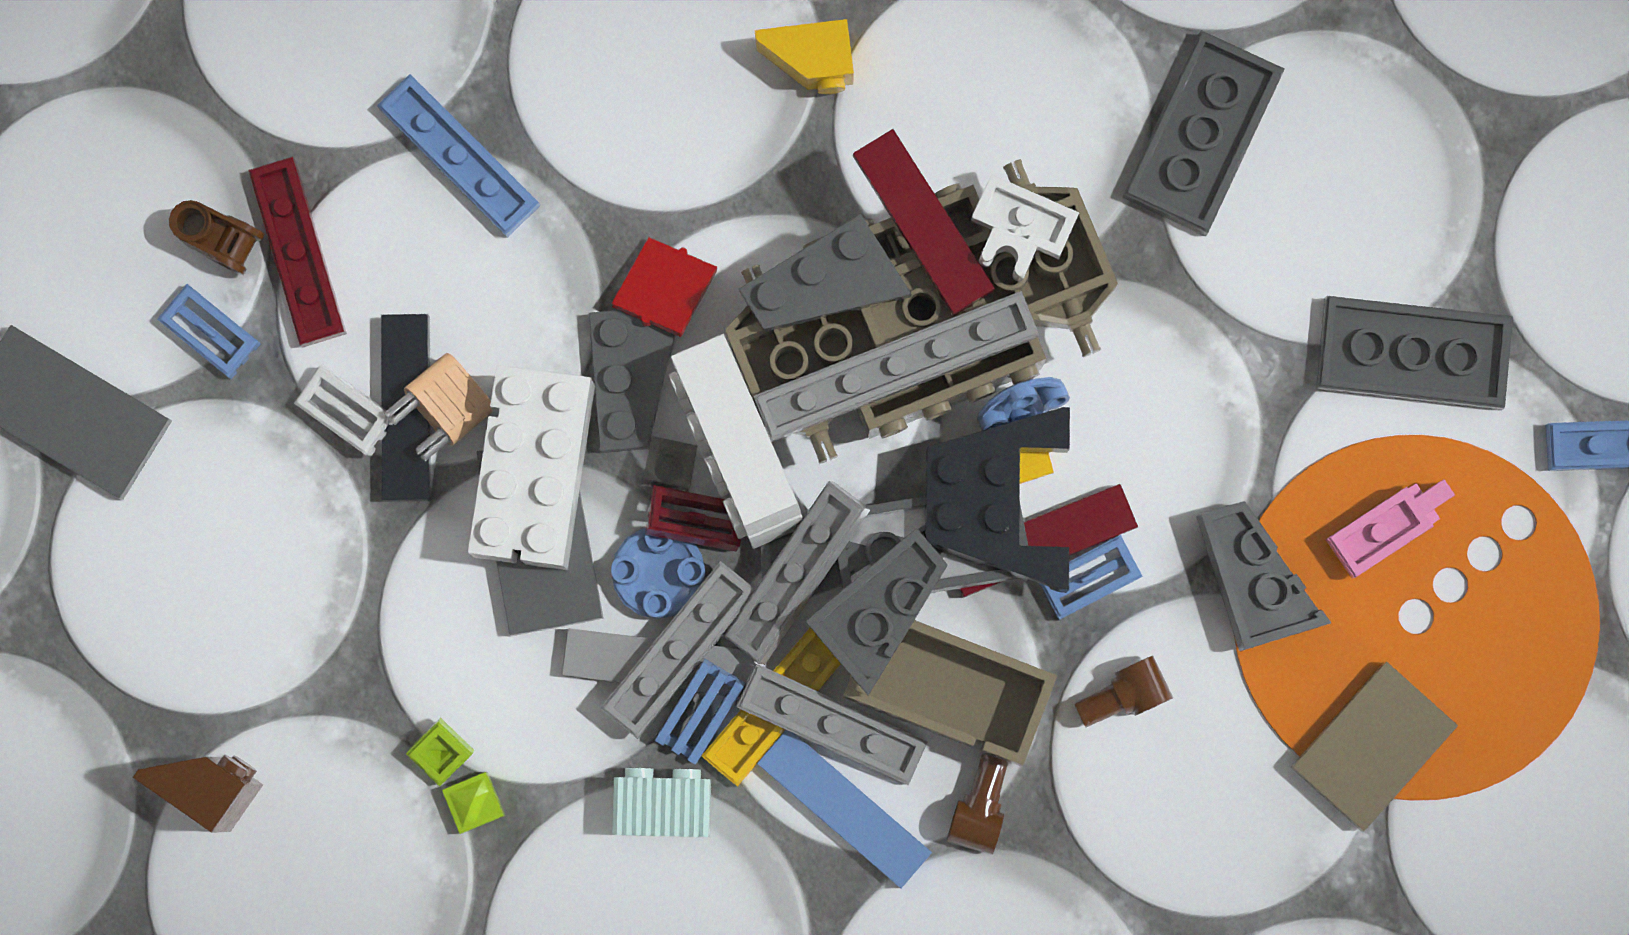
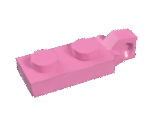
M1445 479L1424 492L1420 490L1417 484L1409 488L1405 487L1327 538L1326 541L1353 579L1432 528L1433 523L1440 519L1434 509L1455 494Z

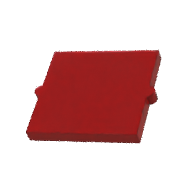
M648 237L615 296L612 307L642 320L643 326L648 327L652 324L682 337L717 272V266L689 255L686 248L682 247L678 250Z

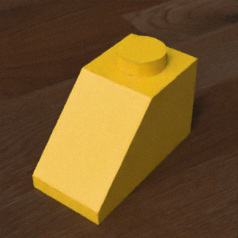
M847 19L755 30L757 51L807 90L818 89L819 94H835L844 91L845 85H853L854 71Z

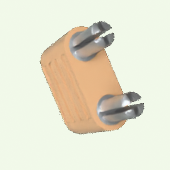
M445 353L404 388L406 395L385 412V416L388 419L409 400L411 401L390 422L396 425L412 410L418 409L434 428L435 432L416 448V453L420 454L439 437L442 438L420 457L426 461L446 443L451 446L456 444L490 415L493 410L490 407L491 400L451 354Z

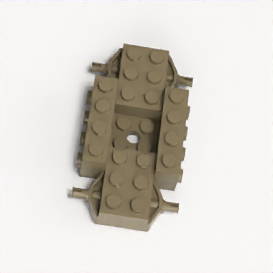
M1021 159L1015 160L1013 165L1010 162L1003 166L1010 183L1077 211L1079 214L1059 259L1036 250L1023 281L1018 282L1013 279L1012 274L1016 261L1014 256L1008 252L997 254L992 264L988 267L980 265L994 286V292L955 316L950 312L892 218L876 224L872 218L866 219L865 221L911 292V297L878 303L855 311L849 310L823 316L821 319L767 332L763 331L747 305L725 329V332L759 415L760 412L754 400V396L1020 291H1022L1036 326L1069 329L1076 338L1082 357L1090 356L1091 351L1094 354L1102 350L1090 324L1093 322V315L1112 294L1118 282L1078 188L1036 187L1035 183H1030ZM960 183L947 186L937 191L935 195L979 263L982 251L992 231L971 221L980 200L974 184L963 189ZM821 238L815 239L803 246V249ZM760 265L752 266L755 278L762 275ZM749 268L741 272L746 284L753 280ZM917 296L928 297L934 303L935 313L928 320H916L908 312L909 302ZM1036 338L856 410L868 439L878 435L882 439L906 430L908 428L907 424L923 417L928 421L950 412L952 405L967 399L969 403L984 399L996 392L994 388L1012 382L1014 385L1033 379L1040 375L1039 370L1042 369L1047 358L1039 339ZM834 418L794 433L806 435L807 438H810L819 464L827 462L821 444H824L830 460L838 457L827 432L829 430L828 425Z

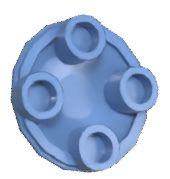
M1053 377L1029 379L1016 383L991 398L979 411L977 421L982 431L1057 409L1065 405L1070 400V396L1061 379Z
M646 528L640 529L627 537L615 553L611 566L614 590L623 604L638 615L654 619L676 616L704 582L705 566L702 554L693 543L645 535Z

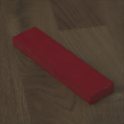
M891 129L853 153L854 160L952 315L955 316L994 292V286L895 130Z
M290 157L248 170L299 345L303 348L347 334L296 160Z
M1121 484L1024 522L1028 546L1069 547V555L1138 528ZM1002 582L960 588L963 598Z

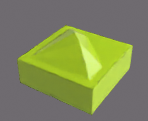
M440 717L407 750L406 755L423 769L437 785L441 786L473 754L474 749Z
M488 772L442 790L459 834L505 816Z

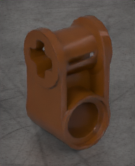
M193 200L177 204L169 216V227L183 244L205 255L213 262L243 276L247 270L244 263L255 242L262 241L265 235L262 231L230 215L226 216ZM196 214L204 216V227L199 233L190 236L184 234L183 225L188 217Z

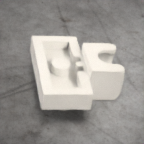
M991 174L971 218V221L992 230L980 256V265L988 267L992 264L997 254L1008 252L1014 256L1016 261L1012 274L1013 279L1018 282L1023 281L1036 250L1059 259L1079 212Z

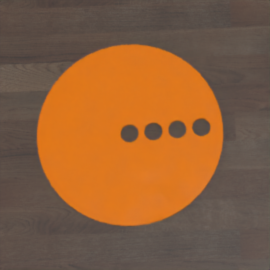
M1394 435L1374 438L1352 444L1331 453L1309 466L1273 499L1260 517L1259 522L1278 547L1277 552L1293 575L1297 574L1306 586L1305 592L1318 610L1322 609L1331 621L1330 624L1243 651H1239L1235 639L1236 652L1243 677L1255 703L1278 736L1299 757L1382 663L1386 661L1458 725L1394 799L1413 801L1454 798L1481 791L1500 783L1524 769L1543 754L1559 737L1574 716L1591 679L1598 651L1600 615L1595 577L1580 537L1564 511L1547 491L1514 464L1488 450L1446 437ZM1445 479L1455 495L1434 509L1440 519L1433 523V527L1352 579L1326 539L1405 487L1409 488L1417 484L1420 490L1424 492ZM1524 506L1533 513L1536 527L1530 537L1524 540H1515L1504 532L1502 517L1508 508ZM1478 537L1492 538L1501 548V561L1491 571H1480L1474 568L1468 560V547ZM1455 568L1466 577L1468 584L1467 592L1461 600L1449 603L1441 600L1435 594L1433 581L1436 574L1442 569ZM1408 600H1422L1432 609V625L1421 634L1410 633L1400 624L1399 611Z

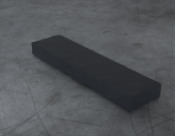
M428 314L381 315V406L388 410L406 395L404 388L430 367V316ZM409 400L405 405H403V406H402L398 411H396L393 415L396 416V415H397L399 412H401L406 406H408V405L411 403V401ZM415 408L396 425L388 424L384 430L386 432L382 439V501L384 502L431 501V457L426 461L420 458L431 448V445L420 454L416 453V448L431 436L430 424L418 409Z

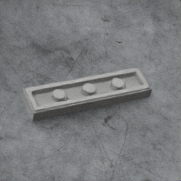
M828 481L724 637L758 664H766L870 509L838 484Z
M720 561L600 709L638 739L733 623L755 591V588Z
M568 628L562 675L621 683L656 639ZM713 646L704 657L744 681L745 684L755 664L752 658L736 648ZM703 660L698 664V666L694 669V671L690 674V676L685 680V682L681 685V687L678 690L685 691L686 687L690 683L691 679L695 675ZM707 673L696 692L706 693L715 677ZM724 683L717 695L726 696L731 686Z
M756 663L735 706L909 785L928 743L919 737Z

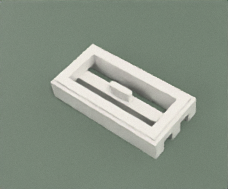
M322 365L318 366L294 402L295 405L368 456L373 455L376 450L374 445L378 440L382 441L386 435L384 430L388 424L392 425L390 420L395 417L392 415L387 419L385 416L386 409ZM323 379L378 418L373 424L320 386ZM313 394L367 431L366 437L362 439L312 403L310 399Z

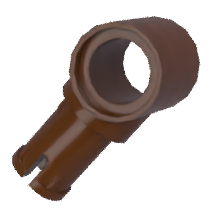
M1152 655L1115 672L1116 678L1110 680L1111 685L1075 702L1074 705L1085 728L1122 711H1125L1126 715L1131 712L1135 716L1174 697Z
M981 755L970 795L965 794L964 800H958L947 837L948 842L993 855L1004 820V813L1000 812L1002 805L998 801L1008 765L1007 761L989 755Z

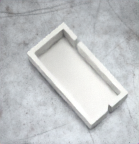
M724 334L671 356L676 372L668 376L684 414L694 411L693 414L686 417L702 455L712 453L711 456L704 459L720 497L727 494L731 497L724 500L723 503L738 539L748 536L752 548L755 549L794 532L803 520L798 502Z
M496 365L490 407L498 414V417H488L468 553L474 558L516 563L518 554L514 550L521 551L520 560L525 565L568 570L595 389L591 377Z

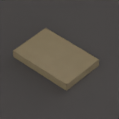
M1386 661L1382 663L1290 768L1360 831L1364 832L1458 725Z

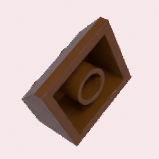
M225 754L222 758L201 757L138 769L132 777L211 833L231 832L263 786L262 783L253 778L257 772L254 767L235 755L231 758Z

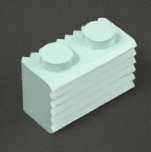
M625 768V777H614L612 835L710 837L711 779H701V770L673 769L672 778H653L654 769Z

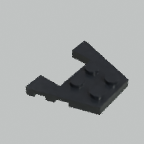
M1061 407L927 447L925 538L932 547L979 564L985 563L1010 572V575L1026 581L1029 579L1049 586V589L1057 592H1068L1069 547L1021 546L1019 544L1020 451L1068 453L1070 449V407Z

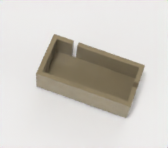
M914 620L869 696L850 677L843 698L969 747L974 746L976 739L983 742L980 751L1015 765L1023 766L1058 675Z

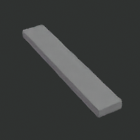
M1022 291L757 394L754 396V400L771 442H774L1039 337V333Z

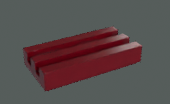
M653 486L650 492L651 503L648 508V523L645 535L737 552L741 539H738L731 520L710 517L702 513L684 512L661 507V502L728 515L723 503L726 499ZM659 519L723 532H729L731 533V535L659 521Z

